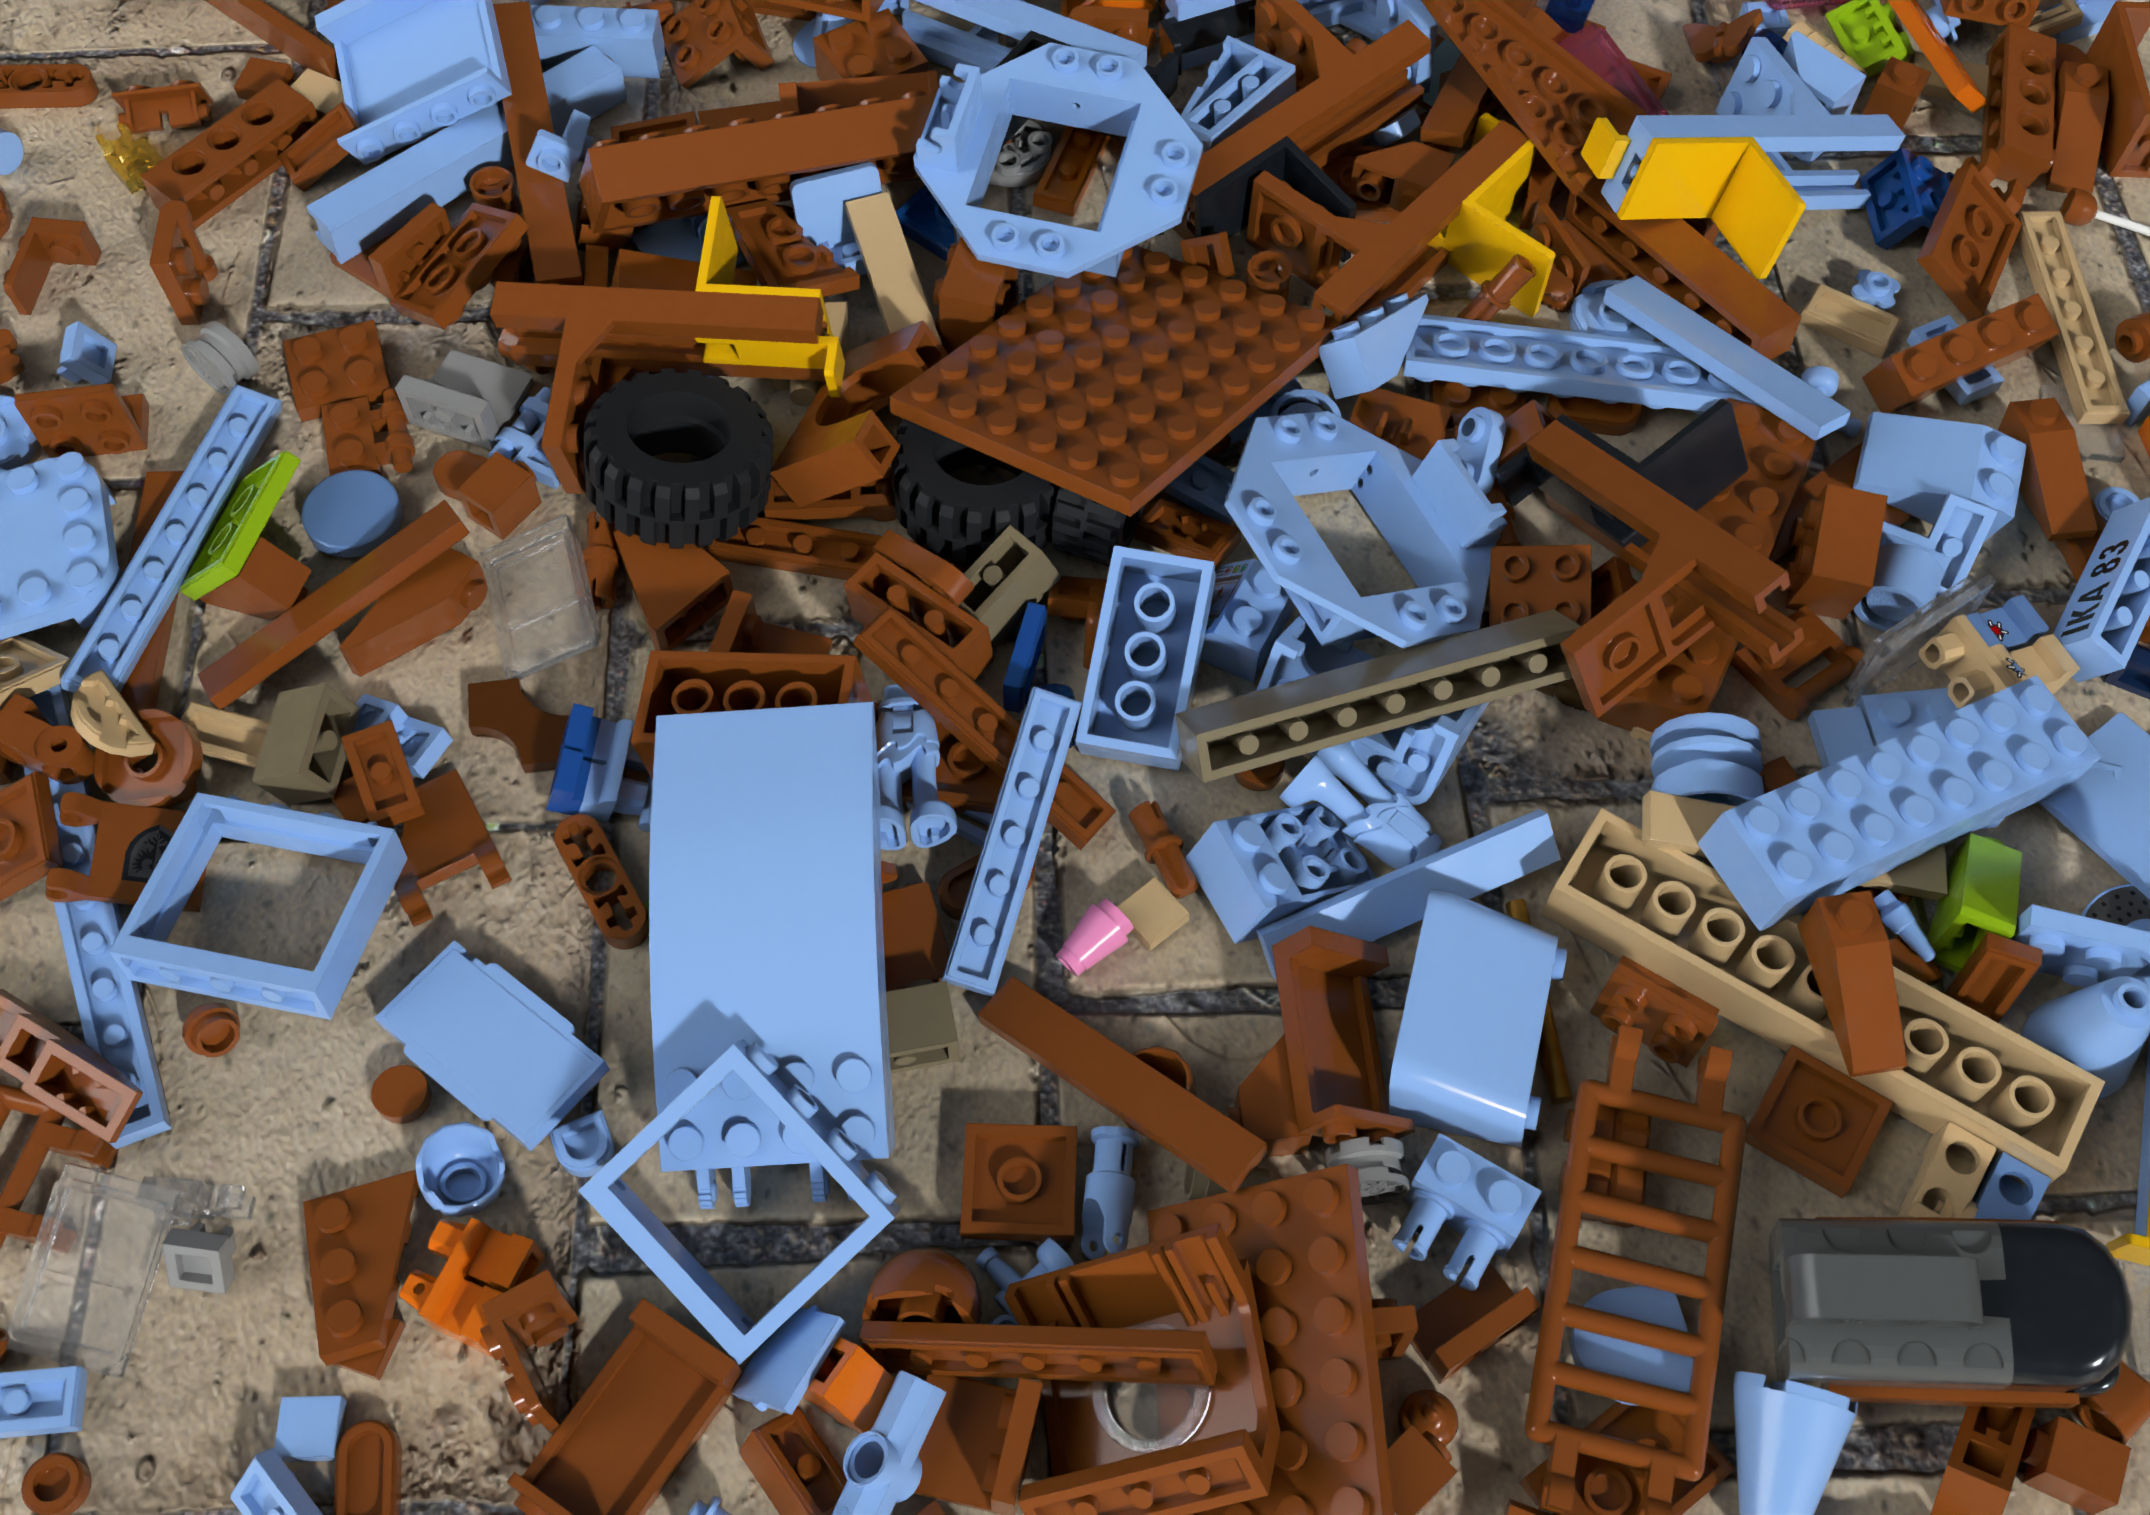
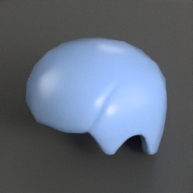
M469 1122L448 1124L440 1127L425 1138L416 1158V1175L419 1189L426 1202L434 1210H439L443 1215L458 1218L480 1213L499 1197L506 1177L504 1172L505 1160L496 1143L495 1136L488 1129Z

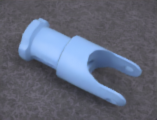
M1099 1126L1091 1131V1140L1095 1144L1093 1171L1086 1175L1081 1250L1089 1260L1103 1257L1105 1249L1114 1254L1127 1248L1136 1181L1131 1177L1133 1150L1140 1145L1138 1132L1129 1128ZM1114 1235L1119 1237L1118 1245L1113 1240ZM1090 1242L1095 1245L1094 1252L1089 1247Z

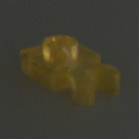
M119 123L116 125L121 134L118 139L109 141L102 134L96 136V140L105 155L104 158L110 170L128 191L134 194L145 188L140 176L164 159L144 137L134 140L129 128L125 124Z

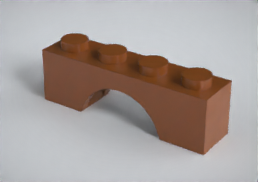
M2039 293L1891 355L1864 375L1862 379L1880 412L1892 414L1922 401L1944 387L1977 371L1991 366L1997 369L2027 356L2060 334Z

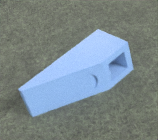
M1407 292L1395 294L1382 300V306L1366 310L1356 315L1357 320L1345 323L1331 330L1334 338L1319 347V355L1335 400L1373 391L1397 376L1428 304L1427 294L1409 298Z

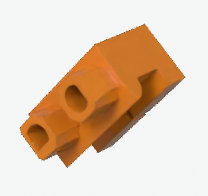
M471 1217L467 1225L441 1219L429 1238L427 1248L433 1254L447 1259L446 1264L438 1278L415 1269L406 1279L399 1292V1296L418 1311V1314L433 1329L492 1357L480 1331V1328L489 1324L481 1305L535 1276L545 1259V1255L534 1240L516 1233L508 1235L490 1228L475 1218Z

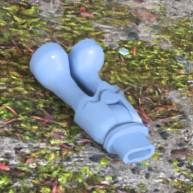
M888 685L884 688V701L878 706L879 717L875 726L881 804V849L897 851L903 849L906 845L902 785L911 777L913 810L910 815L911 839L914 845L919 848L934 847L949 840L957 831V817L954 808L948 802L938 799L936 768L940 761V745L936 724L932 715L899 685Z
M1350 742L1319 750L1278 797L1286 805L1293 808L1312 800L1326 806L1347 825L1342 829L1343 833L1352 837L1354 843L1363 846L1395 870L1443 850L1440 847L1443 840L1433 833L1428 821L1414 808L1408 799L1406 800L1403 793L1399 792L1393 795L1383 787L1355 754ZM1336 777L1350 786L1369 806L1365 808Z

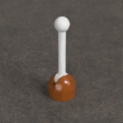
M2075 187L2069 191L2060 208L2064 222L2072 226L2088 224L2095 218L2150 236L2149 226L2098 210L2095 197L2089 192Z

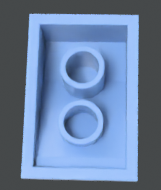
M1873 412L1868 416L1853 488L1888 496L1887 504L1932 525L1940 512L1948 492L1995 509L1998 513L1984 540L1985 542L2015 516L2027 444L1986 425Z

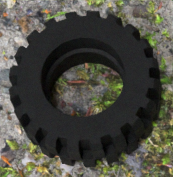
M675 368L661 369L660 373L650 375L648 371L635 374L632 381L629 382L623 379L614 384L609 389V393L604 392L593 404V409L587 414L584 423V481L586 482V492L589 500L596 506V511L609 524L615 521V528L628 537H631L633 534L638 535L642 543L656 546L657 542L669 544V548L683 549L684 544H696L697 548L710 546L713 540L720 538L723 542L738 534V527L744 530L757 519V514L764 510L771 488L770 472L772 469L774 434L771 423L766 419L767 415L755 400L751 401V396L738 385L735 388L730 387L727 379L717 375L709 378L703 376L702 371L688 369V373L675 372ZM665 453H685L701 457L705 460L676 463L660 460L653 456Z
M906 419L902 420L897 428V436L895 437L900 448L891 463L892 502L895 504V515L900 525L907 529V534L917 544L921 546L927 543V550L941 558L944 555L952 557L954 563L967 565L968 561L975 562L1009 525L1013 526L1040 550L1046 547V540L1052 541V517L1060 486ZM991 465L1006 469L1017 475V477L1000 484L975 485L957 480L949 474L967 466Z

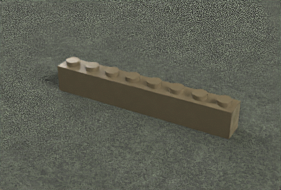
M1552 609L1176 713L1175 717L1183 762L1205 783L1438 717L1442 714L1445 715L1571 679L1573 677L1560 643L1567 639L1581 625Z

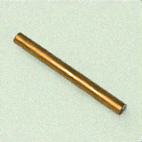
M1524 899L1511 900L1505 904L1508 916L1531 925L1527 904ZM1548 996L1539 1052L1551 1103L1563 1104L1572 1101L1573 1096Z

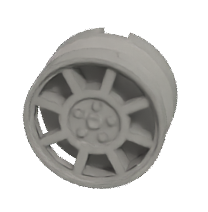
M216 321L207 323L200 330L201 336L196 341L188 340L181 346L182 353L193 370L212 388L227 396L230 395L234 386L242 379L248 380L259 371V364L245 343L231 330Z
M1361 1137L1339 1142L1340 1151L1336 1153L1335 1148L1332 1147L1325 1151L1327 1168L1347 1163L1358 1169L1362 1205L1392 1201L1406 1195L1410 1191L1409 1179L1401 1175V1164L1405 1161L1403 1143L1398 1139L1382 1137L1380 1144L1369 1142V1137Z

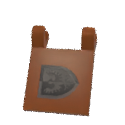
M77 792L64 793L60 803V822L63 825L72 827L98 825L89 876L66 868H52L49 870L46 879V898L50 901L61 903L90 900L135 905L187 811L106 802ZM206 868L183 911L200 912Z

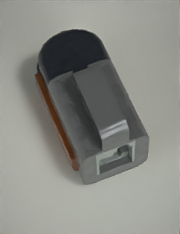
M1816 1217L1815 1219L1778 1218L1769 1236V1270L1777 1381L1785 1383L1786 1380L1803 1383L1850 1398V1401L1943 1406L2072 1408L2080 1404L2079 1398L2093 1397L2105 1393L2114 1387L2120 1377V1361L2132 1334L2133 1303L2123 1270L2109 1249L2084 1229L2064 1225L2060 1221L1939 1217Z

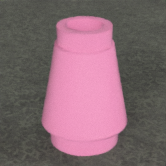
M1104 898L1097 906L1094 904L1089 906L1062 945V948L1055 955L1068 971L1074 976L1079 977L1084 971L1128 942L1127 935L1134 929V926L1118 907Z

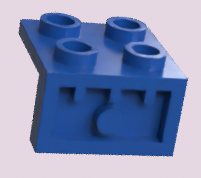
M1901 147L1859 178L1861 189H1867L1872 194L1866 203V209L1875 244L1888 250L1922 225L1930 229L1954 174L1941 171L1934 167L1926 157L1922 155L1917 157Z

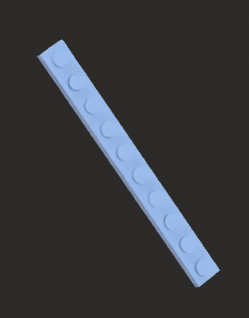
M61 684L28 698L35 703L50 725L74 727L70 717L71 707L66 690L62 689ZM23 767L25 776L35 772ZM48 778L64 865L61 868L70 869L89 876L98 825L72 827L63 825L59 819L60 803L64 793L77 792L92 797L88 778L77 784L70 785ZM90 900L64 903L54 902L85 1043L114 1065L143 1091L116 1143L109 1144L115 1149H119L172 1129L137 981L128 980L109 953L123 927L118 903Z

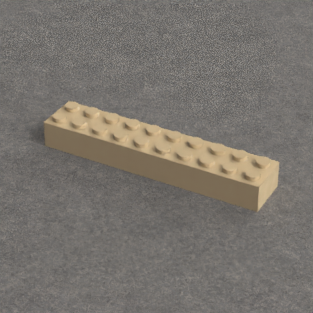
M1601 808L1553 887L1541 915L1620 959L1624 955L1720 1009L1719 1015L1785 1052L1793 1045L1850 1077L1797 927L1803 917L1797 914L1759 932L1714 868L1680 850L1642 846V829ZM1893 966L1907 1066L1902 1070L1850 1078L1893 1101L1890 1109L1892 1112L1933 1135L1950 1121L1995 1146L1997 1149L1991 1161L2005 1152L2051 1178L2050 1184L2064 1174L2106 1081ZM1954 1145L1955 1147L1973 1156L1971 1151H1969L1966 1147H1963L1961 1145ZM2006 1175L2014 1179L2015 1181L2021 1183L2022 1185L2026 1186L2024 1181H2022L2019 1177L2013 1175Z

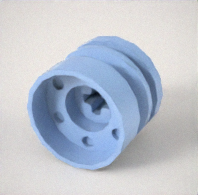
M1712 712L1687 714L1666 721L1654 730L1650 738V752L1652 755L1650 766L1655 779L1651 790L1731 806H1739L1764 795V784L1762 776L1759 775L1763 769L1759 729L1746 719L1731 714Z

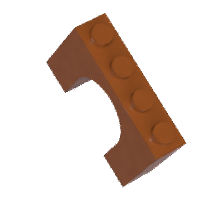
M923 320L844 352L845 367L840 398L830 397L827 384L824 381L770 472L772 477L799 508L879 480L886 474L900 445L875 413L890 404L889 396L949 355Z

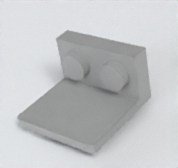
M451 350L432 379L421 380L404 374L396 385L395 390L410 424L492 450L497 444L495 441L496 436L505 426H508L534 384L530 373Z

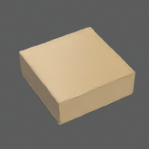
M1156 877L1117 906L1134 926L1131 933L1149 952L1187 923L1190 916L1185 907Z

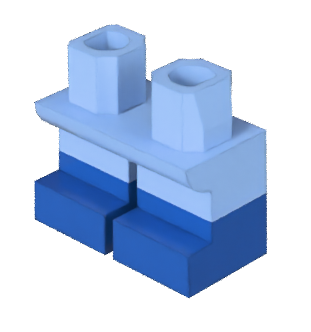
M574 703L565 726L546 810L567 815L585 814L597 821L607 823L612 812L640 816L646 801L648 783L622 777L624 767L648 773L631 743L634 720L622 719L617 723L593 716V708Z

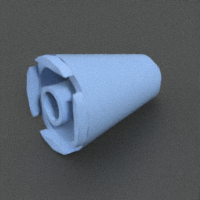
M2118 976L2042 1003L2029 1014L2021 1028L2020 1035L2106 1081L2098 1100H2103L2118 1091L2126 1083L2150 1033V988L2136 978Z
M1744 1371L1735 1372L1733 1398L1739 1515H1814L1856 1418L1858 1402L1850 1401V1398L1795 1381L1786 1380L1785 1383L1772 1381L1770 1385L1765 1383L1766 1375Z

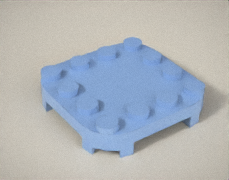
M68 452L60 457L48 458L0 472V640L72 618L77 621L82 629L93 625L98 617L96 613L104 607L124 573L118 566L110 505L117 504L112 491L96 469L87 463L78 452Z

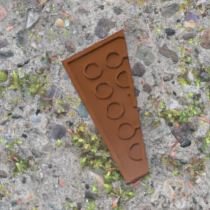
M1421 0L1575 198L1595 176L1581 156V151L1596 118L1606 117L1619 135H1627L1636 115L1647 114L1502 0Z

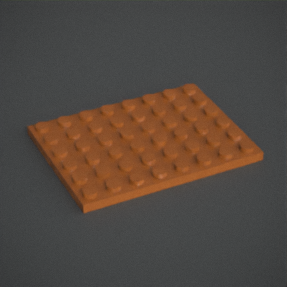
M1135 245L1124 251L1116 277L1082 271L1070 278H1055L889 396L890 413L1131 517L1320 356L1319 347L1334 338L1331 330L1343 325V323L1337 322L1334 318L1325 315L1318 309L1305 308L1286 301L1280 295L1267 294L1246 286L1242 281L1229 280L1208 272L1204 267L1189 265L1170 258L1166 253L1154 252Z

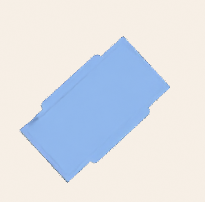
M455 940L374 1017L385 1031L404 1046V1054L409 1060L483 1121L492 1119L530 1152L610 1070L604 1059L574 1036L575 1028L571 1022L496 963L485 965L479 959H474Z

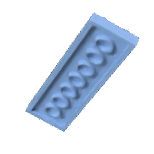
M1423 314L1403 360V376L1414 377L1423 382L1434 380L1457 382L1467 387L1483 385L1507 388L1509 391L1516 393L1533 391L1550 393L1559 398L1575 396L1598 399L1608 404L1619 402L1642 404L1652 409H1664L1667 407L1690 410L1697 414L1704 413L1720 399L1727 400L1728 398L1762 407L1664 342Z

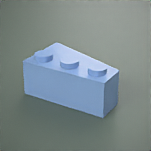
M1227 35L1223 42V52L1218 61H1212L1208 68V78L1202 87L1197 86L1180 115L1203 144V153L1295 94V65Z

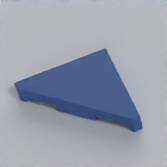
M924 185L896 210V214L905 236L946 262L950 245L955 243L954 227L950 224L949 218L929 189Z

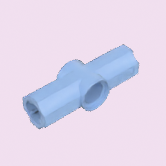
M899 1370L871 1431L859 1434L846 1449L843 1459V1471L847 1482L831 1515H890L895 1503L905 1501L914 1494L922 1477V1463L918 1454L947 1392L912 1374Z

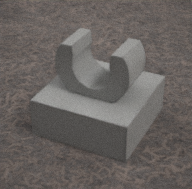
M196 1223L189 1230L172 1228L163 1241L162 1248L169 1287L219 1294L227 1293L235 1280L232 1255L236 1250L233 1227H226L222 1234L206 1232L205 1223Z

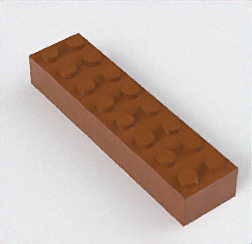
M913 91L901 96L899 100L884 102L883 98L874 97L860 102L857 106L841 108L839 104H829L818 108L815 113L798 115L796 111H785L774 115L771 120L755 122L753 118H740L730 122L727 127L710 129L709 125H696L684 130L683 134L665 136L663 132H651L640 136L638 141L620 143L617 139L599 141L592 148L587 149L579 179L592 232L595 234L707 215L711 196H722L725 208L769 200L772 203L791 200L789 187L794 180L865 162H872L876 165L881 185L918 179L920 177L915 171L913 156L916 151L918 138H921L936 94L926 95L925 91Z
M1728 398L1727 401L1732 403L1748 463V470L1696 512L1771 560L1810 464L1816 441L1763 407ZM1667 591L1662 595V599L1670 619L1678 598ZM1715 625L1597 720L1628 731H1632L1633 727H1639L1653 733L1656 728L1668 720L1687 714L1711 712L1739 641Z

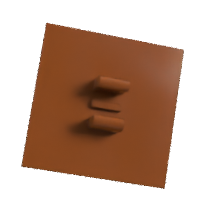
M1376 388L1373 391L1359 394L1349 422L1423 461L1438 440H1442L1453 408Z

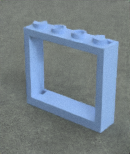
M197 792L110 948L109 953L128 980L331 1020L408 858L395 829L378 826L377 822L374 821L365 824L344 820L327 812L311 814L292 810L279 803L263 805L243 801L233 795H229L226 798ZM222 837L366 864L314 971L166 943L170 932Z
M744 1039L734 1043L578 1190L739 1365L896 1217L901 1208L894 1201L898 1195L887 1184L888 1180L877 1170L869 1174L854 1158L859 1151L847 1135L837 1127L829 1131L814 1115L819 1110L814 1100L796 1084L789 1088L774 1072L779 1068L774 1057L770 1053L766 1054L756 1042L750 1046ZM733 1070L869 1215L756 1323L750 1319L620 1178Z

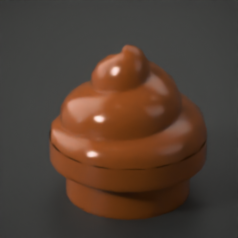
M212 1002L194 1008L188 1014L182 1027V1037L192 1052L206 1057H219L231 1051L237 1044L240 1037V1020L234 1010L224 1003Z
M1428 1389L1419 1390L1410 1394L1404 1400L1398 1413V1425L1401 1434L1411 1425L1421 1434L1428 1431L1436 1436L1446 1447L1456 1435L1458 1415L1452 1402L1442 1393Z

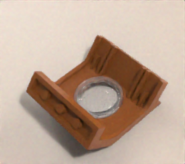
M1220 1223L1009 1284L1004 1299L1019 1325L1205 1331L1218 1365L1215 1385L1211 1386L1040 1379L1043 1383V1403L1051 1458V1478L1022 1486L1017 1502L1024 1515H1190L1269 1495L1280 1438V1427L1248 1257L1238 1260Z

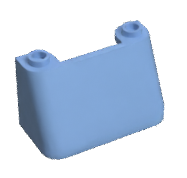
M1300 614L1275 640L1256 691L1364 662L1375 657L1354 647V641L1322 647ZM1489 702L1353 740L1350 743L1355 754L1385 789L1393 795L1401 792L1412 805H1420L1426 802L1439 786ZM1314 751L1308 754L1314 756L1318 751Z
M1430 889L1392 1063L1389 1083V1115L1413 1119L1414 1125L1522 1147L1524 1130L1536 1131L1541 1097L1531 1096L1551 980L1563 981L1568 949L1557 947L1558 936L1455 893Z

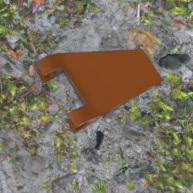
M456 769L417 786L426 814L405 821L403 824L401 844L408 859L394 889L413 927L433 918L421 891L480 864L492 889L512 880Z

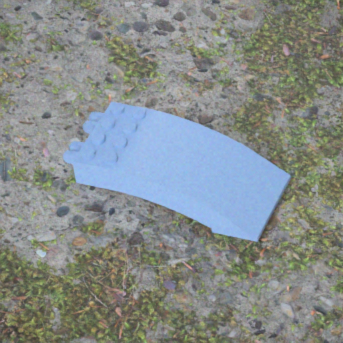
M874 702L656 716L650 818L649 954L657 1116L734 1043L744 1039L750 1046L756 1042L766 1054L770 1053L779 1065V1068L774 1072L789 1088L796 1084L814 1100L819 1108L814 1115L829 1131L837 1127L847 1135L859 1151L854 1158L861 1165L862 1160L890 1157L896 1142L885 981L880 843L881 804ZM734 1070L659 1140L661 1172L696 1170L698 1203L701 1209H715L718 1198L715 1169L731 1168L732 1197L736 1207H749L752 1193L750 1167L809 1163L813 1203L827 1202L828 1194L830 1193L828 1171ZM848 1194L849 1200H854V1199Z

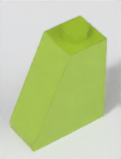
M1970 832L1951 855L1947 868L1948 895L1938 900L1927 936L1929 943L1937 954L1933 959L1935 964L1959 973L1987 932L2008 939L2014 936L2017 926L2022 852L2005 846L1995 838L1979 836Z

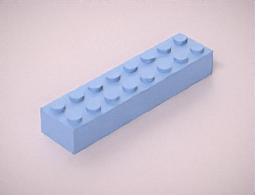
M2035 675L1729 809L1720 815L1697 844L1760 932L1809 909L1817 898L1842 894L1970 834V832L1979 830L2070 787L2102 755L2039 677Z

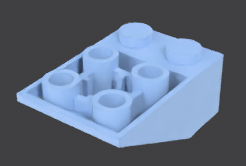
M1319 802L1301 805L1296 808L1290 807L1214 821L1185 857L1234 944L1259 939L1257 929L1376 879L1365 857L1361 854L1352 838L1342 832V829L1345 827L1340 818Z

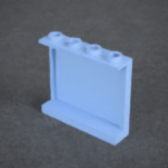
M345 0L314 16L317 30L334 44L344 101L353 109L362 127L338 138V145L364 165L377 161L387 154L408 144L415 143L435 131L450 126L460 119L513 95L492 0Z

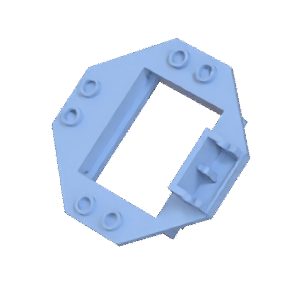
M1050 42L983 74L980 73V67L958 63L953 73L964 82H957L950 76H941L939 81L940 88L937 91L921 138H918L916 144V151L913 156L914 168L949 218L950 224L956 228L957 242L962 237L977 260L1063 278H1070L1082 271L1116 277L1125 250L1182 222L1203 153V144L1137 59ZM1012 115L1127 137L1097 231L980 208Z
M1329 411L1256 417L1251 425L1230 489L1224 496L1226 499L1224 506L1272 580L1283 586L1322 647L1381 637L1401 648H1407L1479 630L1490 576L1491 548L1495 547L1496 542L1500 539L1501 532L1508 525L1504 517H1501L1507 512L1502 503H1490L1462 464V459L1458 453H1454L1460 448V445L1454 438L1438 440L1422 461ZM1351 489L1418 588L1360 597L1293 496Z

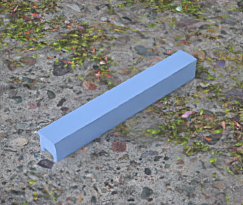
M594 45L543 73L554 134L562 137L574 109L591 116L590 120L627 100L622 66L614 63ZM502 100L460 119L456 123L307 205L308 213L315 219L318 231L315 232L317 239L336 256L340 264H343L402 228L412 217L419 214L431 202L442 207L470 190V178L481 168L499 166L507 169L513 166Z

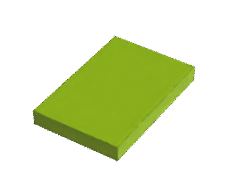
M287 450L282 451L240 480L180 586L181 593L196 601L239 574L301 461L299 458Z

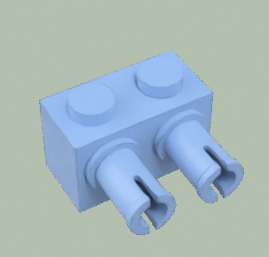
M1439 1133L1410 1185V1191L1404 1198L1406 1202L1413 1206L1398 1233L1394 1235L1392 1244L1403 1253L1412 1236L1417 1234L1418 1239L1408 1257L1423 1261L1442 1224H1446L1463 1234V1237L1449 1263L1445 1265L1443 1274L1449 1281L1454 1283L1464 1265L1468 1264L1469 1269L1459 1287L1468 1291H1475L1493 1254L1495 1253L1502 1258L1505 1257L1517 1239L1542 1191Z

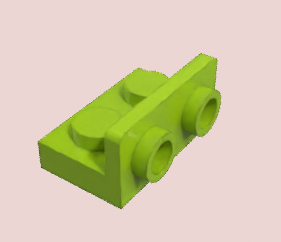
M1852 0L1825 14L1827 25L1841 51L1847 56L1853 57V61L1866 71V78L1883 71L1891 56L1908 62V56L1913 54V48L1906 32L1897 33L1894 28L1897 25V21L1888 2L1881 5L1879 0Z

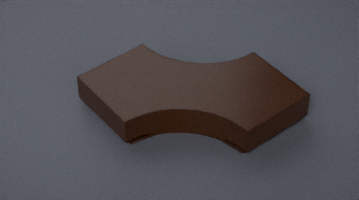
M519 678L468 684L469 728L473 736L496 738L509 744L519 754L524 773L556 769L569 715L550 714L533 706L525 698Z

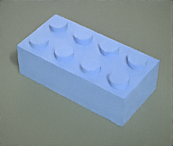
M1114 545L1075 739L1080 754L1175 771L1180 770L1182 753L1175 714L1190 710L1192 706L1216 580L1214 562Z

